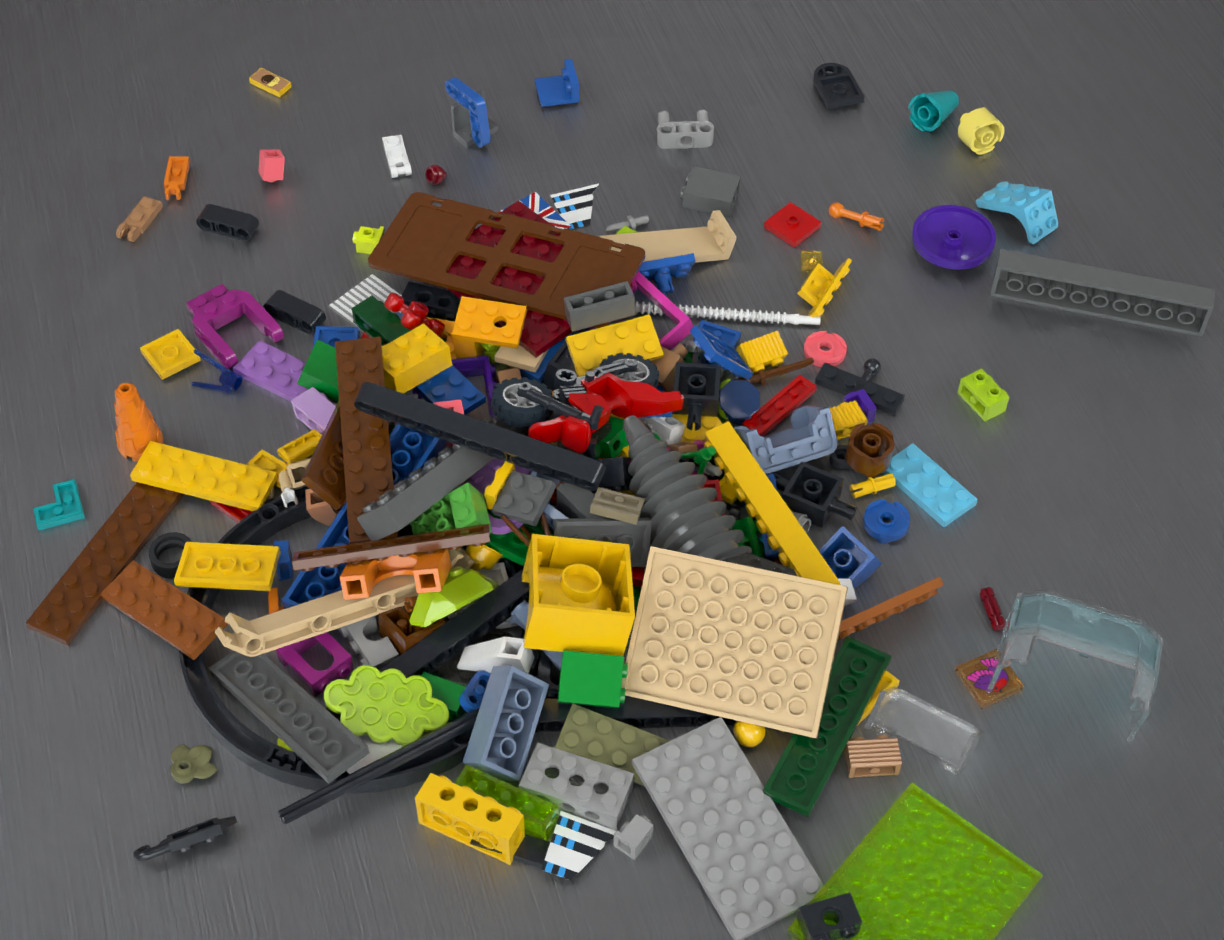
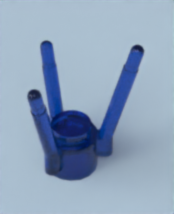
M197 349L194 350L196 355L222 371L219 378L222 386L201 382H192V386L220 390L227 394L230 390L237 391L243 381L241 375L228 370Z

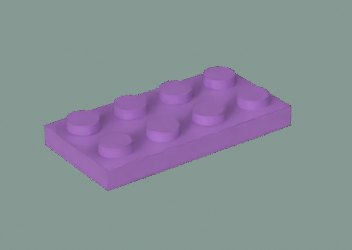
M260 340L233 368L234 374L290 402L308 390L297 384L306 362Z

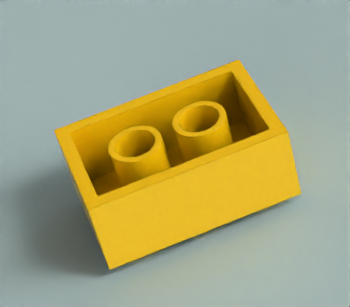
M425 324L382 346L385 386L388 389L403 394L452 366L449 345Z

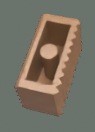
M880 735L875 739H864L858 736L848 741L844 752L849 778L899 775L902 761L898 747V738Z

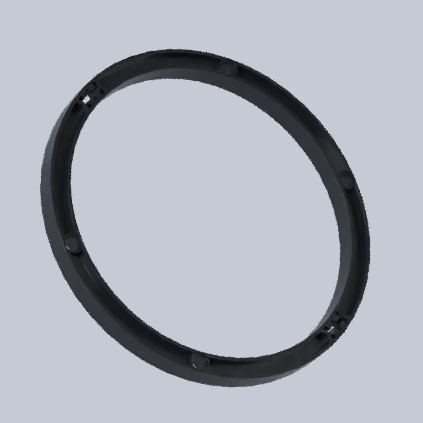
M305 486L294 491L298 500L297 505H295L294 501H291L287 504L288 508H286L280 496L261 506L230 529L218 543L260 545L279 531L312 517L307 511L305 490L310 488ZM505 557L498 560L500 563L504 562L509 578L524 569V566ZM189 587L186 594L212 609L221 589ZM521 628L520 638L524 639L525 630ZM532 649L534 660L528 674L536 677L541 650ZM179 650L180 664L185 683L198 715L222 746L240 761L258 772L283 783L316 791L349 775L345 771L328 784L295 752L273 744L251 731L228 710L215 692L206 672L204 650L195 660ZM473 728L348 793L381 792L402 788L425 781L430 773L439 775L456 767L463 762L469 744H460V742H469Z

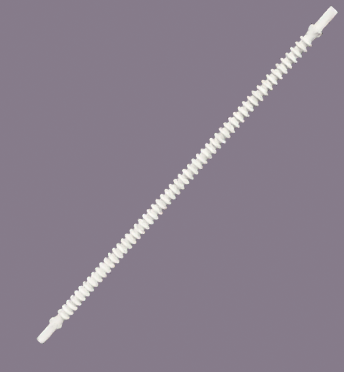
M636 301L635 303L636 314L638 312H641L642 315L644 312H647V315L653 313L654 316L656 313H659L660 316L665 314L658 306L652 305L650 302L645 304L643 301L642 304H639ZM681 304L677 306L684 314L689 315L690 318L696 316L697 319L699 316H702L703 319L705 317H709V319L715 317V320L727 318L729 321L732 318L733 321L739 319L740 322L745 319L746 322L752 320V323L757 320L758 323L764 321L765 324L767 321H770L771 324L773 322L777 324L783 322V325L785 323L820 325V317L815 316L813 318L799 315V313L786 314L784 312L780 314V311L775 314L774 311L768 313L767 310L765 313H762L761 310L759 312H755V310L749 312V309L737 311L736 308L734 310H731V308L725 310L722 307L720 310L718 307L712 309V306L709 309L706 306L700 308L699 305L697 308H694L693 305L691 307L687 305L682 307Z

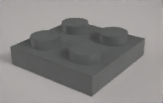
M512 470L492 511L494 515H505L508 519L536 526L556 485L553 481Z

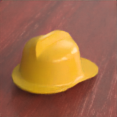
M471 544L467 545L466 548L467 554L474 561L471 568L475 571H480L481 569L491 570L498 560L503 558L502 554L485 545L472 546Z

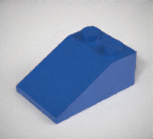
M843 526L819 550L836 577L839 579H850L854 589L865 582L882 565L879 559Z

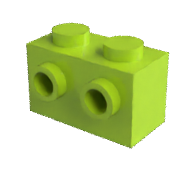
M982 368L960 380L957 393L984 421L1006 411L1009 401L1008 394Z

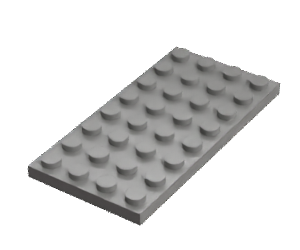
M722 717L632 759L634 769L733 940H743L797 912L799 907L814 903L827 896L828 891L772 799L763 793L764 786Z

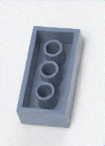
M512 665L493 666L462 763L502 781H520L549 684Z

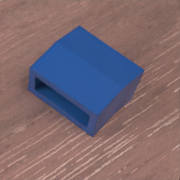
M274 541L273 546H279L281 551L276 568L279 581L294 578L289 541Z

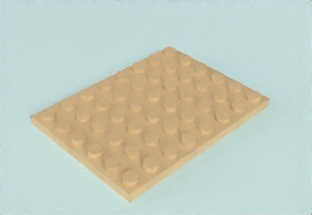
M650 546L626 663H628L627 677L622 678L621 688H625L626 696L817 738L848 587Z

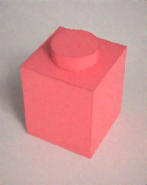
M280 149L260 150L258 172L261 178L267 182L283 180L285 157Z

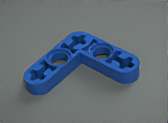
M456 77L446 81L445 89L449 96L469 110L472 137L475 144L480 148L489 144L491 139L487 107L483 97Z

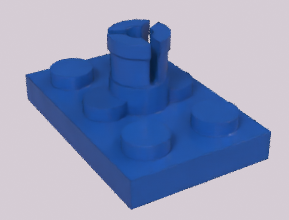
M694 253L643 262L638 271L647 280H655L657 289L664 295H668V292L670 294L674 292L671 277L683 278L687 276L695 263Z
M697 325L690 330L695 338L693 342L705 351L703 354L706 358L705 364L721 365L723 370L729 369L736 377L742 376L747 380L752 377L754 373L732 345Z

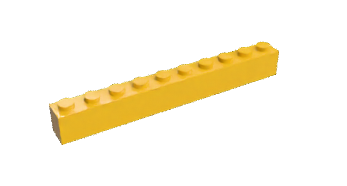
M728 421L705 432L706 442L704 447L713 446L716 453L713 456L716 466L725 472L724 476L729 486L733 485L735 487L737 498L740 502H745L749 516L756 518L759 531L762 534L766 533L770 547L773 551H778L782 565L784 567L788 566L791 570L790 575L840 585L836 575L730 422Z

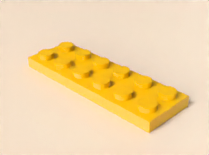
M153 441L149 442L130 474L131 480L253 512L264 505L278 479L277 472Z

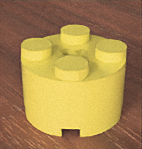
M985 107L975 109L970 113H964L960 118L961 123L958 128V137L976 154L982 155L992 151L995 148L993 145L997 141L1000 142L1004 136L1003 124Z

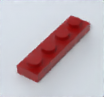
M799 375L754 413L752 418L745 420L742 426L750 430L757 429L758 435L761 437L765 436L816 392L817 386Z

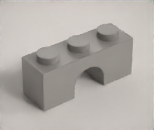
M374 616L338 628L343 638L347 637L350 641L348 644L354 656L359 655L361 658V666L371 665L380 670L399 657L398 652L387 636L378 641L367 639L378 632Z

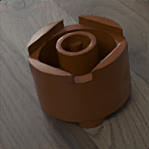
M878 423L857 425L849 436L846 463L852 469L864 474L868 478H874L877 474L886 471L891 464L895 447L892 432L887 427Z

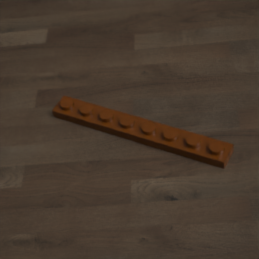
M489 524L299 551L294 552L292 564L294 570L311 571L321 566L327 568L337 567L341 563L359 564L369 559L381 561L389 556L408 557L417 552L429 554L436 552L437 549L447 548L448 550H456L471 544L472 546H482L486 542H490Z

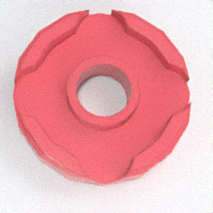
M827 331L814 332L805 341L804 355L806 359L813 358L814 363L812 364L818 367H822L824 363L835 367L842 363L846 357L847 344L836 333L829 334ZM821 347H827V348H829L830 350H829V351H824V350H822V349H820V348H821Z

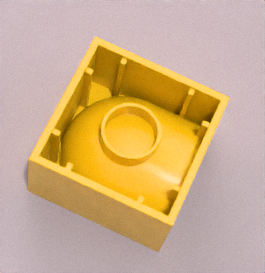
M532 534L522 573V582L530 584L529 607L523 648L623 656L635 619L629 544Z

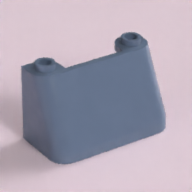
M806 405L797 408L791 415L793 428L764 437L758 435L757 429L750 430L745 426L733 427L765 474L830 455L836 450L838 445L829 407Z

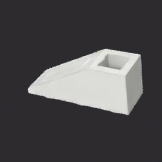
M501 637L465 647L457 668L471 671L484 670L491 673L493 666L512 665L529 673L534 655L532 649L523 648L524 639Z

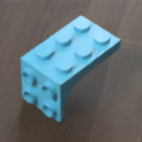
M1004 181L998 183L992 190L983 193V196L976 200L978 208L1010 213L1018 218L1025 228L1030 244H1035L1058 227L1052 190L1024 186L1023 184H1011Z

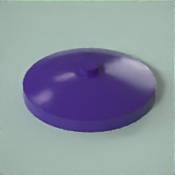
M941 205L924 211L916 219L912 231V242L917 252L930 263L947 269L962 270L981 265L989 259L995 247L996 233L989 220L977 211L958 205Z

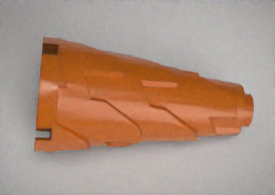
M120 384L115 390L114 402L117 424L115 431L117 447L121 455L126 459V456L132 457V461H139L150 441L164 443L163 434L134 384Z

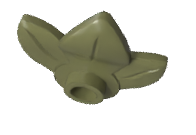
M184 744L177 746L171 754V761L173 763L171 766V776L174 780L185 784L191 782L193 778L206 779L215 774L218 769L209 763L212 757V748L206 745H197L191 749Z

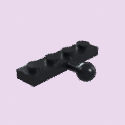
M871 358L864 363L863 368L865 372L862 377L827 363L823 364L815 378V384L844 396L850 392L864 389L877 407L876 409L896 416L905 395L870 381L871 377L877 375L881 370V364L877 359Z

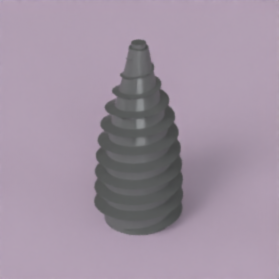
M634 415L627 417L623 421V428L629 445L628 456L632 459L628 468L629 474L633 477L629 488L636 497L645 499L639 518H650L652 520L651 546L748 566L747 559L752 553V548L749 546L739 547L744 538V532L741 530H731L736 520L733 516H722L726 510L724 502H712L717 495L716 489L702 488L706 483V476L701 474L691 475L695 469L694 463H680L679 460L682 457L680 451L670 452L666 449L667 442H660L639 418H636Z

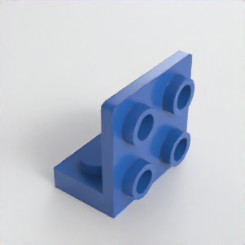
M572 59L564 60V68H561L562 75L535 79V86L542 107L579 102V81Z

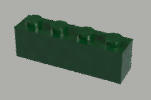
M370 296L352 307L353 323L370 338L381 336L382 346L411 331L401 324V320L396 313H392L385 307L382 301H378L374 296Z

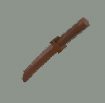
M808 358L765 372L761 369L758 370V374L752 375L748 381L751 384L760 382L761 386L766 385V379L805 368L814 363L813 358ZM742 377V378H738V379H734V380H747V379H745V378Z

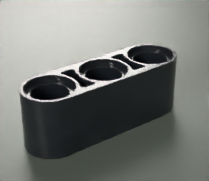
M207 204L196 219V224L200 229L207 232L249 241L258 228L259 221L255 216L248 213Z
M277 290L263 305V308L273 318L309 335L315 332L316 326H321L326 320V315L320 308L281 290Z

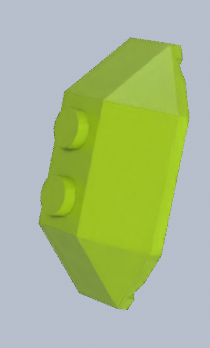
M462 566L453 567L450 569L442 591L419 593L409 620L410 624L427 627L438 619L451 614L499 586L498 582L475 570L465 569Z

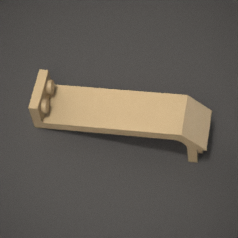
M720 210L712 211L706 227L599 236L613 240V242L643 248L646 255L643 262L694 253L695 263L728 260L737 239ZM612 247V248H611V250L618 251V252H620V251L622 250V249L615 248V247Z

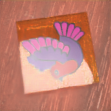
M994 649L955 668L956 674L981 709L1019 693L1024 689L1023 683L998 649Z

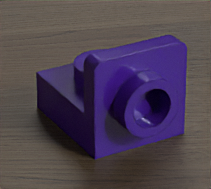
M864 389L850 392L844 396L843 402L857 401L868 419L867 424L874 422L877 407Z

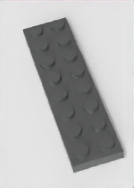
M233 651L209 668L210 674L328 784L370 753L365 743L265 654L249 657Z

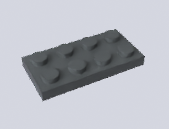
M611 518L555 519L554 536L629 544L631 567H646L649 556L652 520L650 518H639L637 525Z

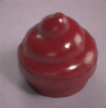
M431 165V167H427L425 172L427 182L433 185H439L447 176V173L439 165Z

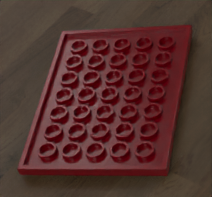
M519 200L500 212L501 214L505 213L552 225ZM495 217L491 218V220H495V221H500V220H501V219L495 218ZM482 224L473 230L467 241L488 247H496L506 230ZM550 233L551 235L560 236L559 233ZM522 235L513 248L512 253L554 262L564 245ZM459 255L447 273L476 279L486 261ZM505 266L501 268L492 285L534 295L545 279V276ZM448 289L460 299L463 296L469 298L489 300L482 297ZM527 310L519 345L537 358L571 334L572 331L568 321L565 319ZM497 321L495 323V326L499 328L506 325L504 321Z

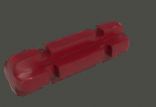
M991 587L982 588L979 595L981 600L985 602L983 605L989 620L992 621L990 623L993 630L1005 629L1006 622L1004 617L1001 616L1002 612L997 599L994 597L993 589Z

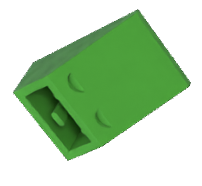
M469 482L445 495L410 522L413 535L489 524L490 534L492 533L484 495Z

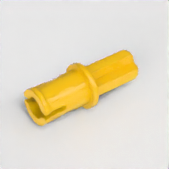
M891 473L876 478L869 477L866 481L849 485L850 491L860 490L851 493L853 499L871 493L875 495L877 491L894 487L896 480Z

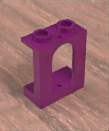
M328 632L276 649L278 661L284 667L288 664L311 687L314 698L324 693L327 685L332 681L346 678L354 669L352 656ZM318 642L334 657L333 665L323 671L315 670L300 656Z

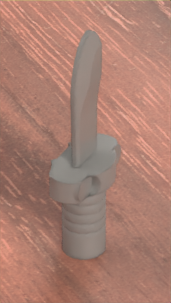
M629 215L626 217L627 221L612 224L606 228V231L608 233L622 229L624 226L636 231V226L648 224L649 218L646 215L633 219Z
M708 461L704 473L712 477L715 475L720 476L722 470Z

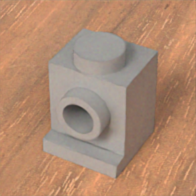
M636 814L631 821L627 820L623 824L620 832L617 830L614 833L613 846L635 860L653 838L654 825L644 815Z

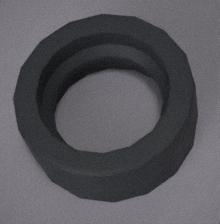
M169 532L158 536L151 543L148 555L154 572L161 577L175 578L180 560L174 563H164L159 560V556L170 548L179 547L184 549L185 543L192 542L191 539L185 534L178 532Z

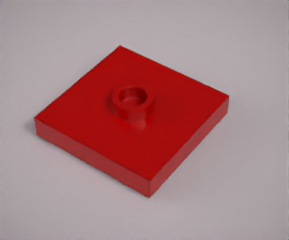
M790 202L764 222V228L795 248L818 230L822 222Z

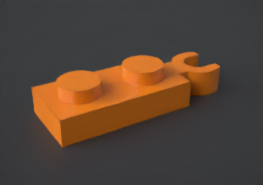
M169 156L164 179L166 200H169V197L173 194L176 195L177 200L181 199L180 190H185L190 167L189 157Z

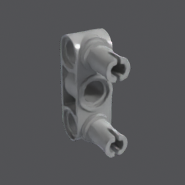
M702 109L697 112V121L670 122L667 111L658 113L659 125L656 132L657 145L660 148H706L713 144L714 124L709 122L706 110Z

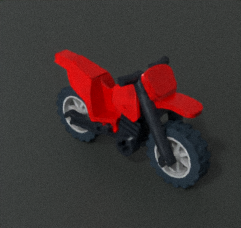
M618 353L616 356L610 355L607 359L604 358L600 367L595 368L593 372L587 371L586 375L577 377L576 373L569 369L558 370L554 383L557 389L554 392L551 389H547L545 384H540L539 381L534 379L532 381L528 380V378L517 379V377L511 378V380L505 379L501 384H496L495 389H493L491 410L494 416H498L499 421H505L507 425H517L518 428L528 426V437L545 443L561 440L564 446L578 453L586 451V457L596 460V440L591 438V434L608 422L610 414L626 419L633 415L636 418L673 412L682 409L684 396L679 391L660 392L657 390L659 370L649 359L645 360L643 356H633L631 353H627V355ZM554 411V419L550 420V416H552V412Z

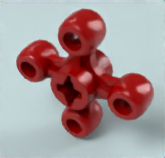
M393 292L385 300L384 305L387 309L395 313L400 311L404 314L401 318V324L406 328L413 330L425 324L439 337L444 332L445 325L435 318L430 320L426 317L429 309L423 303L412 301L408 306L400 295Z

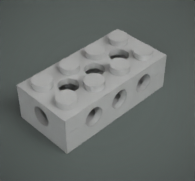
M537 742L519 784V800L557 813L563 811L617 831L634 789V773Z

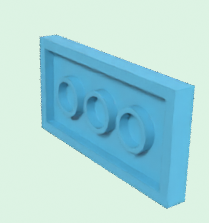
M913 443L893 456L890 466L883 472L884 475L893 474L896 486L943 527L949 525L977 504L978 499Z

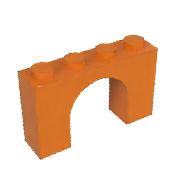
M447 548L437 549L436 552L429 554L417 552L408 557L389 556L381 561L369 559L359 564H350L348 562L340 576L344 600L369 598L373 587L378 582L398 575H414L417 593L442 591L452 567L449 550Z

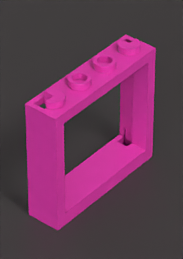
M638 271L632 281V292L634 293L639 289L677 324L659 340L661 347L671 351L691 333L690 330L694 326L686 314Z

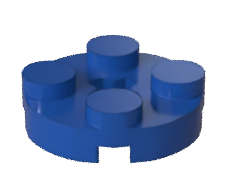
M880 499L867 506L863 516V526L866 532L875 538L877 542L887 544L903 538L909 530L910 514L901 503L896 501L890 503L886 502V499ZM882 518H885L886 520L891 519V522L885 523L882 521Z

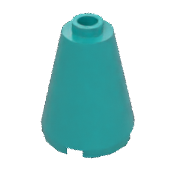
M952 90L918 94L911 99L908 105V110L910 109L911 112L910 120L920 131H934L958 107L959 97Z

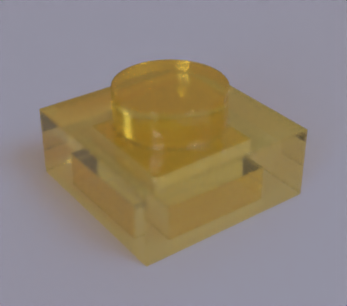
M801 251V271L811 272L818 263L823 266L822 251Z

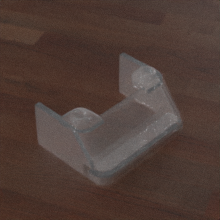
M891 687L880 692L864 726L868 730L875 728L874 732L878 735H896L939 757L940 761L943 762L942 767L956 775L964 770L984 733L980 728L897 687Z

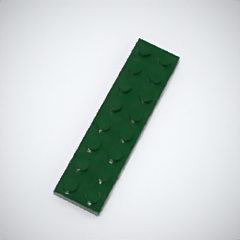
M848 636L845 638L833 660L818 737L812 738L799 734L792 735L762 790L772 801L808 818L810 817L848 741L892 659L891 655Z

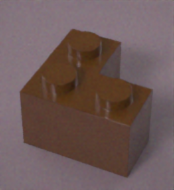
M401 606L378 614L379 636L381 638L387 636L399 656L447 623L441 618L427 627L411 625L409 621L411 616Z

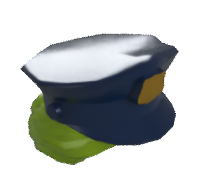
M728 378L720 383L718 412L724 419L731 421L733 424L742 425L745 420L752 418V415L760 409V392L748 380H731Z

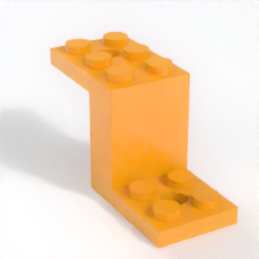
M462 296L455 322L437 319L445 325V330L440 337L447 339L446 343L450 347L451 359L482 356L484 348L481 346V343L518 349L527 306ZM497 321H504L506 325L499 328L495 326V323Z

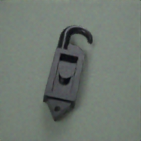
M232 816L222 819L215 817L169 834L157 846L150 848L149 845H145L136 849L133 853V858L145 861L171 851H178L179 853L188 851L194 844L202 841L203 843L212 842L218 838V835L223 834V830L237 823L236 817Z

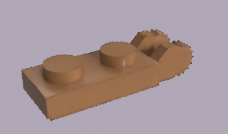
M143 196L125 221L119 225L116 236L122 239L128 233V241L135 242L163 207L162 201Z

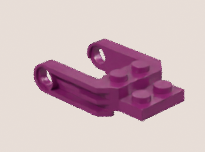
M220 284L186 302L187 309L193 315L192 322L195 335L226 369L235 366L238 363V359L232 348L215 330L238 319L243 314L273 342L277 343L284 339V333L279 324L248 291H229L223 284Z

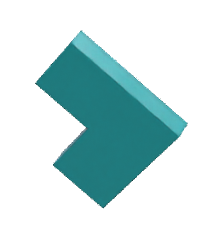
M75 479L53 484L56 502L33 508L38 531L85 519Z

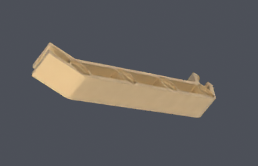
M463 548L449 550L451 568L462 566V568L469 569L473 565V559ZM398 575L378 582L373 587L369 598L344 600L343 591L341 590L250 621L229 612L225 622L230 624L235 633L226 632L221 627H218L215 633L224 647L245 656L254 657L370 618L379 613L402 607L406 602V597L418 596L419 593L416 590L414 575Z

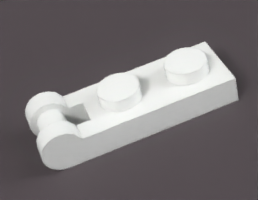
M402 135L382 137L391 177L396 178L402 174H405V176L412 175Z

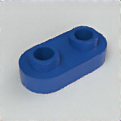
M481 670L471 678L459 697L460 704L465 711L470 713L481 706L491 673Z

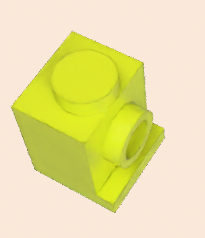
M360 226L359 231H354L353 234L356 252L371 254L384 235L385 228L383 226H380L379 229Z

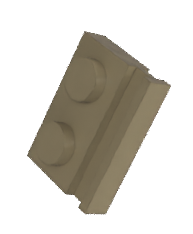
M598 487L593 503H591L590 513L637 525L645 499Z

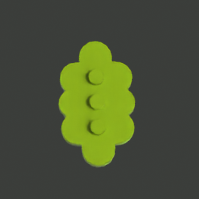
M363 665L357 667L352 672L349 680L337 679L332 681L324 691L326 706L331 711L341 714L340 722L354 735L360 737L367 734L376 743L383 744L393 739L398 745L405 746L421 738L424 731L433 732L446 725L449 720L447 705L441 700L432 698V687L426 678L414 675L406 678L397 669H387L380 673L377 668L371 665Z

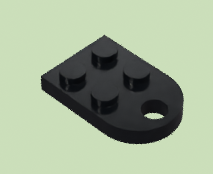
M825 63L815 69L813 82L827 109L864 103V95L851 71L846 66L838 63Z

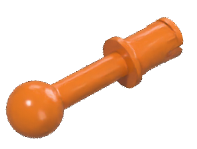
M839 202L832 203L829 207V214L832 217H845L858 221L860 227L867 226L881 231L884 223H882L884 218L870 215L868 211L860 214L847 210Z

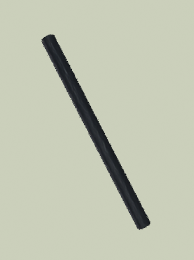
M480 707L279 810L278 815L281 822L288 824L474 728Z

